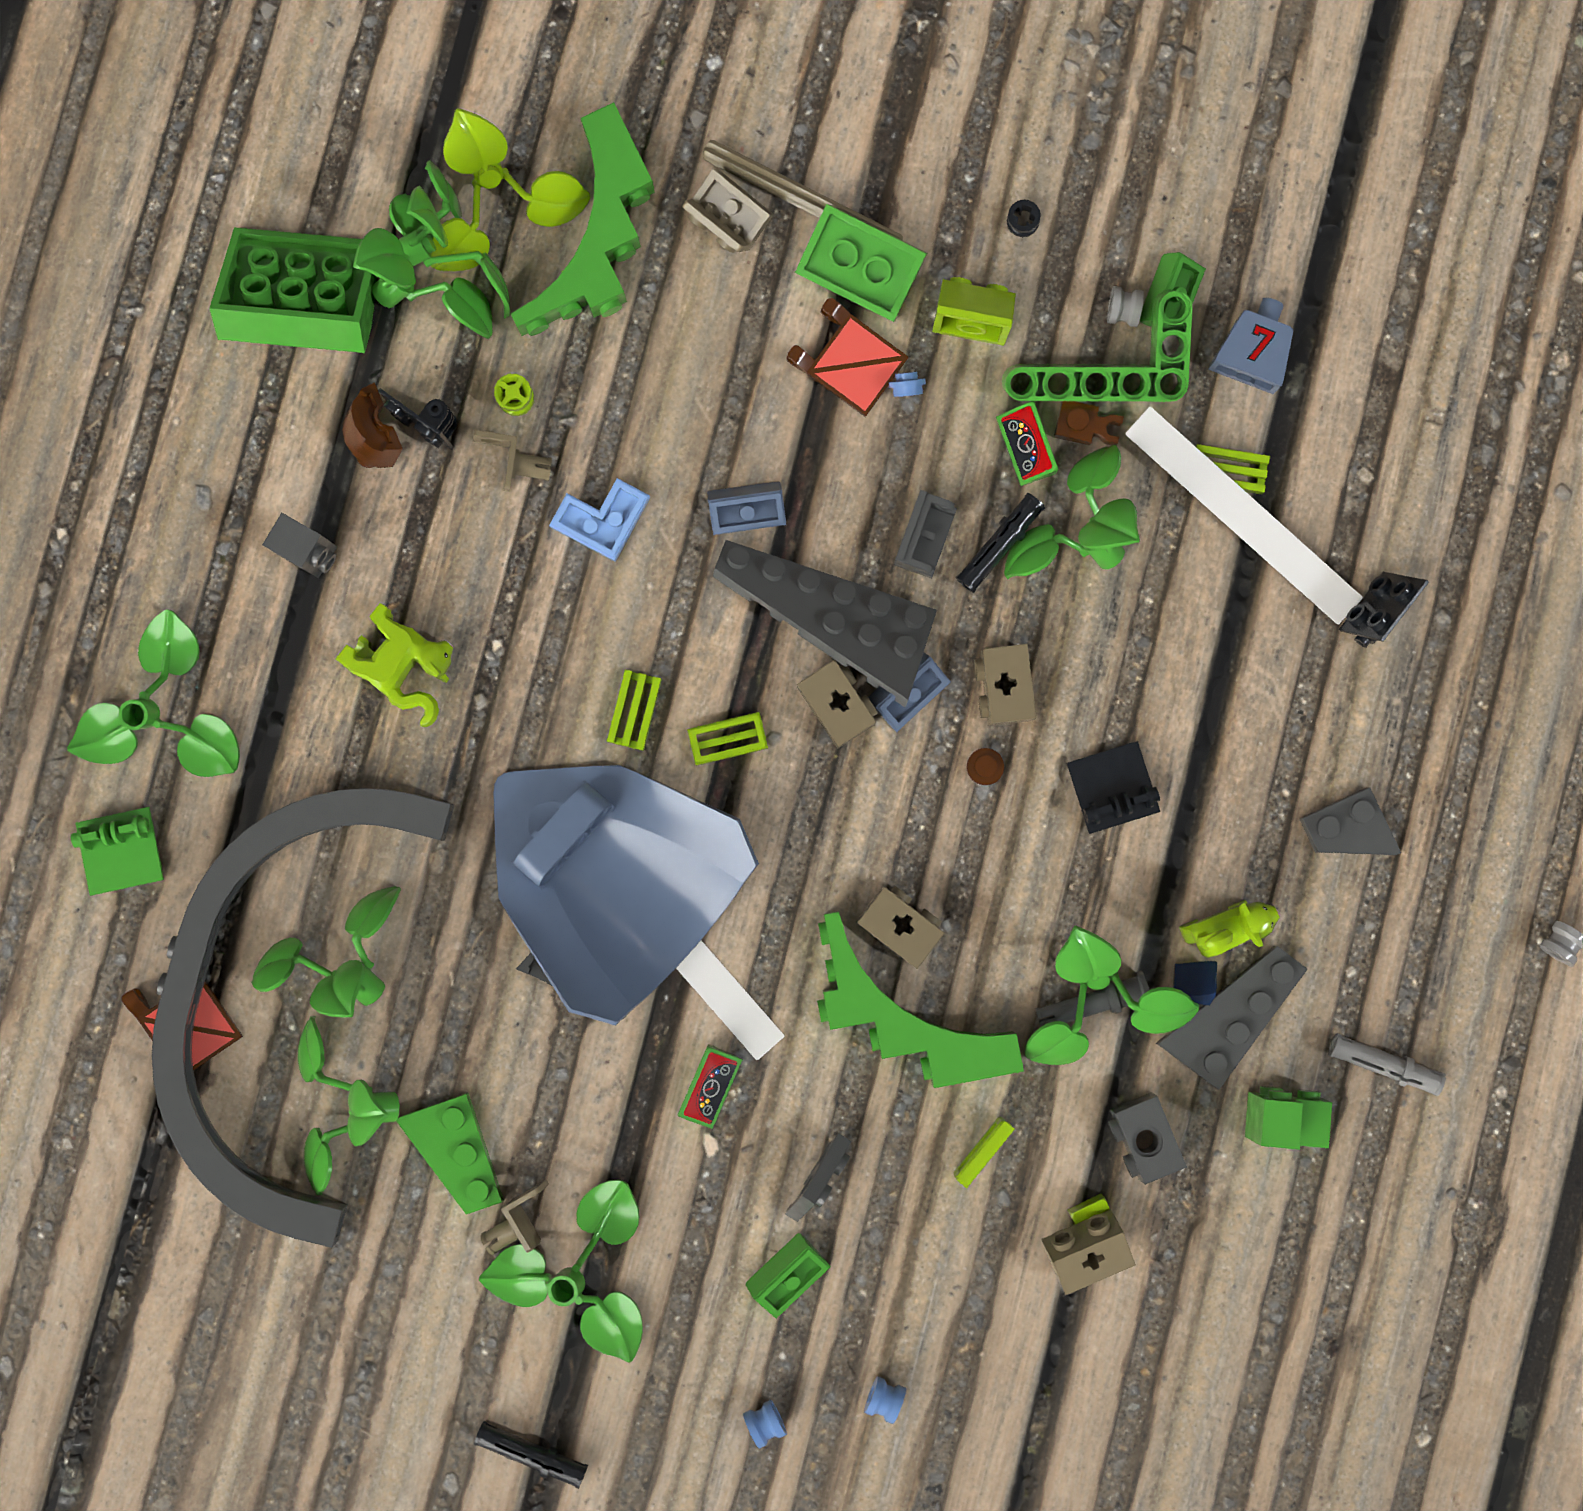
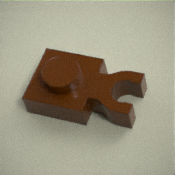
M1062 401L1054 438L1090 445L1093 437H1097L1106 445L1117 446L1119 437L1109 435L1106 427L1110 424L1120 427L1124 416L1109 415L1099 417L1097 416L1099 406L1076 401Z

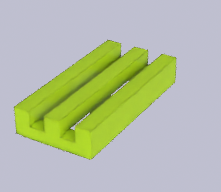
M1199 444L1195 446L1206 457L1258 465V469L1213 462L1224 473L1255 477L1256 483L1233 480L1245 492L1261 495L1265 492L1266 485L1264 484L1267 478V465L1269 464L1270 456Z
M625 669L607 738L608 743L644 751L662 681L661 678ZM631 680H635L637 685L624 736L620 738L617 735ZM647 683L652 686L638 741L636 742L632 741L631 737L644 686Z
M760 712L687 729L696 766L768 749ZM751 722L755 723V729L701 742L697 740V735ZM758 736L759 739L758 743L701 756L700 753L702 749Z
M1002 1117L996 1119L953 1172L954 1177L960 1184L968 1188L1015 1130L1013 1126Z

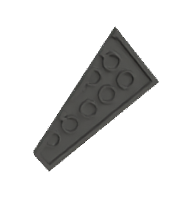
M725 540L714 569V578L746 600H755L770 611L771 617L780 623L783 620L798 630L799 636L843 666H852L867 677L866 681L877 689L879 686L883 687L896 696V702L906 708L937 612L936 609Z

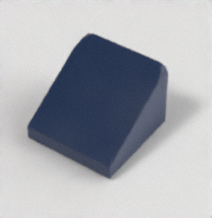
M1200 961L1175 964L1173 988L1186 993L1195 1003L1210 1006L1216 996L1217 962Z

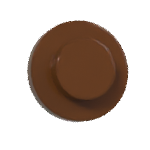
M978 749L970 755L967 761V773L979 785L994 784L1003 775L1004 761L1001 755L993 749Z

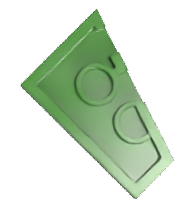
M469 1093L398 1117L396 1122L466 1215L504 1201Z

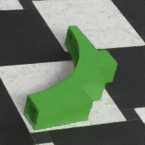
M614 102L581 118L583 129L591 148L595 171L594 202L587 230L574 257L560 276L536 299L511 313L521 336L540 334L548 329L549 323L561 317L563 320L571 319L580 314L582 307L586 305L589 306L595 318L599 315H602V317L611 316L621 310L622 304L627 302L624 290L610 262L615 259L617 262L625 261L636 254V249L641 248L638 234L624 207L628 205L631 207L642 205L650 199V195L655 193L647 168Z
M840 913L824 914L825 922L818 923L822 945H830L832 959L825 960L829 983L836 981L837 988L823 990L824 999L817 1000L821 1023L829 1021L830 1030L874 1022L875 1028L868 1029L872 1051L880 1050L882 1059L926 1051V1057L920 1058L924 1080L931 1079L934 1088L1024 1072L1018 1037L1014 1031L985 1034L956 1031L927 1022L897 1005L878 989L860 966L847 941Z

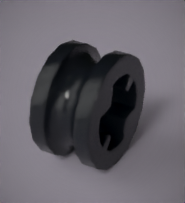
M1025 199L1018 200L1012 204L1007 216V227L1010 232L1022 238L1034 234L1040 223V209L1034 202ZM1022 211L1029 212V220L1033 223L1029 224L1027 221L1025 226L1017 224L1018 217L1015 216V213L1018 212L1021 215Z

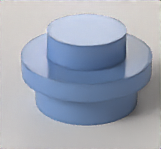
M917 372L895 374L896 381L889 382V388H893L894 397L923 394L922 385L926 384L925 378L918 379Z

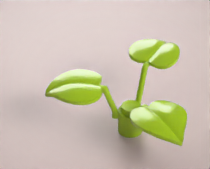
M457 108L452 125L444 141L443 154L446 163L451 169L462 174H473L474 176L472 181L473 218L470 225L461 218H452L445 221L442 226L448 239V246L443 248L433 236L432 239L436 246V251L431 253L432 257L479 251L481 254L489 253L490 242L488 236L483 231L477 230L480 221L481 187L492 189L497 187L502 179H505L524 200L530 201L526 208L529 220L545 227L559 226L578 216L589 202L590 193L575 177L561 171L546 172L539 176L531 186V193L526 192L509 174L508 169L502 168L500 164L506 157L508 150L507 141L503 133L485 118ZM470 259L436 263L431 265V267L439 271H464L472 269L479 264L475 260Z

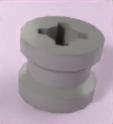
M1113 286L1108 305L1107 323L1116 324L1118 321L1127 322L1130 327H1137L1142 312L1144 291L1135 289L1132 292H1126L1121 287Z
M1555 921L1552 926V935L1550 938L1542 941L1540 948L1556 960L1573 967L1577 962L1576 954L1580 949H1583V934L1563 922Z

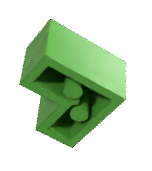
M1260 1086V1093L1248 1092L1245 1137L1265 1147L1300 1150V1146L1329 1148L1332 1102L1321 1098V1092L1298 1090L1297 1096H1292V1092L1283 1091L1282 1088Z

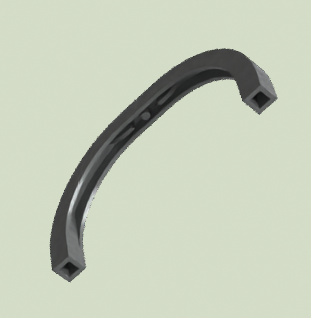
M367 788L338 790L293 802L267 815L245 830L228 845L213 862L198 884L186 908L178 935L173 936L170 940L167 950V958H171L168 972L161 975L157 986V995H161L155 1019L152 1042L153 1082L165 1127L178 1153L205 1188L228 1208L267 1230L332 1248L339 1240L348 1204L286 1188L250 1168L222 1140L202 1105L193 1071V1028L223 918L232 900L254 871L272 855L305 836L342 826L376 825L445 841L454 804L404 792Z

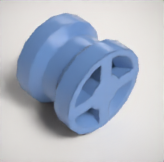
M877 1376L870 1389L864 1413L871 1416L879 1414L884 1417L886 1422L894 1424L905 1398L906 1387L901 1385L890 1386L886 1383L885 1379Z
M772 1400L763 1403L762 1408L757 1411L749 1410L743 1413L750 1435L759 1449L766 1446L769 1439L773 1437L781 1438L787 1435L783 1420Z

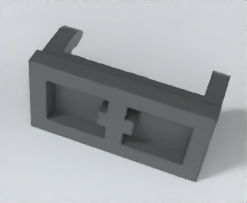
M920 490L894 562L895 566L932 579L957 510L954 507L955 503Z

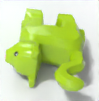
M379 603L370 615V618L384 634L385 641L374 652L371 650V642L361 635L354 649L346 645L335 659L354 675L368 680L388 698L392 705L402 710L417 706L423 707L425 712L420 720V725L422 727L431 726L439 714L438 703L434 697L421 691L403 694L400 687L417 662L427 674L447 683L449 678L446 672L451 665L453 646L445 640L440 642L427 641L415 629L395 622L391 610L386 605Z
M1242 900L1228 906V909L1200 921L1195 919L1179 926V930L1186 943H1196L1201 955L1209 958L1220 955L1250 939L1256 946L1262 947V939L1272 933L1280 916L1275 906L1262 902L1248 904L1246 900Z

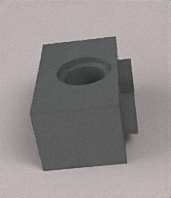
M282 512L262 544L318 579L322 572L327 573L336 560V554L334 553L337 548L336 545Z
M1150 1092L1110 1109L1114 1119L1108 1121L1116 1142L1118 1143L1123 1140L1128 1155L1123 1156V1160L1132 1178L1138 1176V1179L1146 1185L1187 1168L1157 1095ZM1143 1130H1151L1153 1133L1152 1144L1148 1148L1139 1149L1136 1146L1137 1135Z

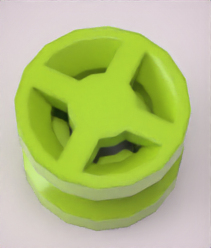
M507 374L497 381L494 387V396L500 408L506 414L521 416L531 410L534 404V393L529 382L523 376Z

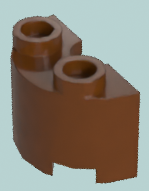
M375 382L362 388L353 400L343 421L344 441L363 467H393L403 448L394 427L384 425L378 418V413L382 411L384 403Z

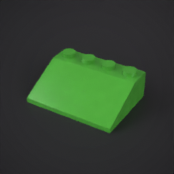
M234 227L209 308L217 339L365 353L372 327L375 302L372 286L377 281V276L353 267L355 255L362 239Z

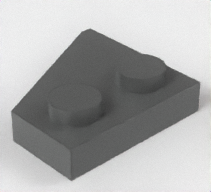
M839 1133L832 1139L804 1182L805 1186L798 1198L789 1206L785 1215L798 1222L815 1204L819 1207L823 1205L832 1190V1187L827 1185L832 1174L834 1173L839 1176L850 1158L845 1153L851 1143L849 1139Z

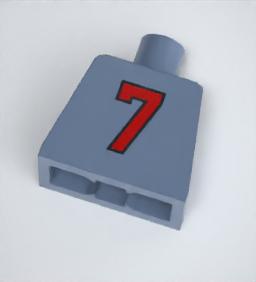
M1263 298L1257 313L1244 310L1234 323L1210 363L1208 370L1274 394L1284 381L1293 335V328L1291 326L1278 322L1284 305L1275 299Z

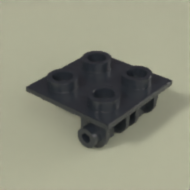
M381 388L378 390L386 400L383 406L391 412L390 414L407 427L413 422L415 424L414 428L421 433L420 436L436 448H439L441 444H444L451 450L454 448L448 439L457 427V419L444 401L440 399L429 401L421 413L417 415Z
M1383 571L1380 576L1371 582L1369 591L1358 605L1348 612L1346 620L1339 630L1357 635L1354 640L1365 648L1369 644H1375L1376 641L1384 642L1429 582L1425 579Z
M1138 741L1066 763L1089 834L1161 812L1157 802L1160 801L1159 792L1156 786L1152 787Z

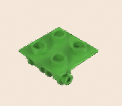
M150 807L75 823L77 832L71 834V842L74 848L80 847L90 896L164 880Z

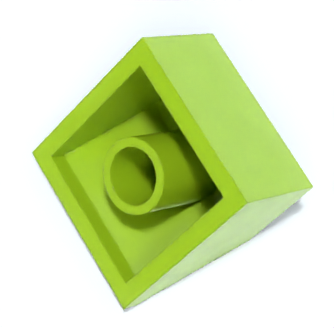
M952 277L950 281L943 279L932 332L1004 346L1012 327L1016 293L1008 292L1007 287L998 284H988L986 287L972 285L970 280L961 277Z

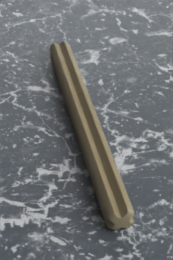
M710 140L704 148L703 159L818 218H820L826 204H830L903 241L901 234L715 140Z

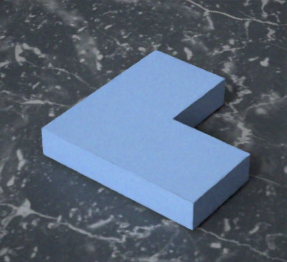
M618 478L600 510L566 493L549 526L616 562L645 509L650 495Z

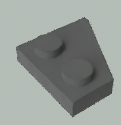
M1370 787L1299 819L1315 853L1397 855L1401 853Z

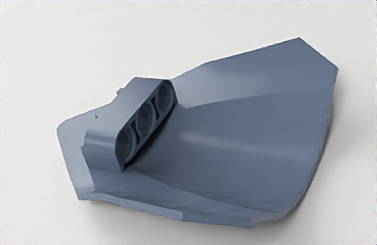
M620 765L513 771L502 774L494 783L495 847L499 901L566 1009L571 1013L616 1026L627 1014L646 999L697 946L728 908L747 879L759 865L739 818Z

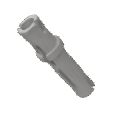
M1338 1033L1333 1037L1329 1047V1056L1394 1079L1395 1083L1400 1086L1410 1085L1435 1096H1439L1444 1088L1446 1081L1445 1073L1421 1066L1408 1056L1404 1058L1394 1056L1361 1042L1351 1040Z

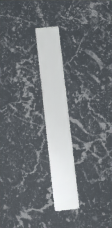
M1148 407L1126 432V435L1336 624H1340L1348 612L1362 600L1363 597L1152 407Z
M702 940L676 968L756 1060H759L784 1038V1034Z

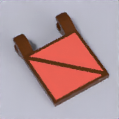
M828 298L821 308V314L839 325L838 330L816 360L798 345H794L790 349L786 360L866 417L888 387L889 382L894 379L895 374L899 372L909 357L850 314L835 299Z
M206 981L204 982L193 1028V1070L243 1037ZM134 988L121 997L122 1002L137 1018L153 1041V1029L159 1003L150 1008L141 990Z

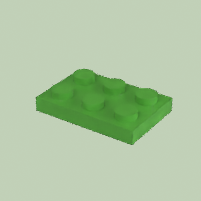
M826 204L795 273L895 322L928 253L830 204Z

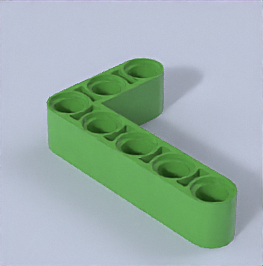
M1172 289L1163 290L1155 297L1152 306L1150 364H1016L1010 366L1004 372L1002 386L1010 397L1019 401H1177L1185 395L1189 385L1192 301L1185 293ZM1176 296L1181 303L1180 311L1176 316L1168 318L1164 313V304L1169 298ZM1175 335L1179 341L1178 349L1172 355H1165L1162 351V343L1166 337ZM1021 372L1027 373L1030 380L1029 386L1022 392L1013 391L1010 385L1013 376ZM1055 373H1064L1066 376L1065 387L1059 392H1051L1048 388L1049 378ZM1092 373H1101L1103 377L1102 387L1096 392H1088L1085 386L1088 376ZM1130 373H1137L1140 377L1139 387L1133 392H1125L1123 389L1124 378ZM1174 373L1177 377L1176 387L1170 392H1162L1160 388L1161 379L1166 374Z

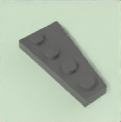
M1273 946L1240 973L1227 987L1217 992L1210 1006H1202L1188 1023L1165 1035L1156 1044L1219 1090L1305 974L1307 968L1278 946Z

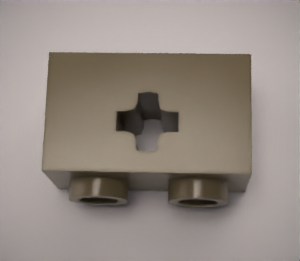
M1028 644L982 649L979 653L980 659H974L976 681H983L984 696H979L981 718H987L988 726L1035 720L1036 710ZM1001 676H1005L1007 683L1013 684V687L1007 691L1005 696H1003L1002 689L995 688V684L1001 680Z
M833 660L798 683L797 688L836 748L839 749L874 726L876 721L873 716L877 714V711L866 695L860 698L852 685L857 681L850 669L843 665L839 667L837 662ZM836 693L840 698L845 695L848 697L849 700L845 705L846 711L842 712L839 708L834 710L830 708V705L833 703V694Z
M895 885L891 890L882 887L856 922L918 969L945 934L938 928L942 921L925 908L919 914L908 905L912 898ZM908 915L910 917L908 924L912 927L909 933L901 931L899 934H896L894 932L896 924L892 920L895 916L904 918Z
M1111 1209L1041 1239L1065 1295L1136 1265L1124 1232Z

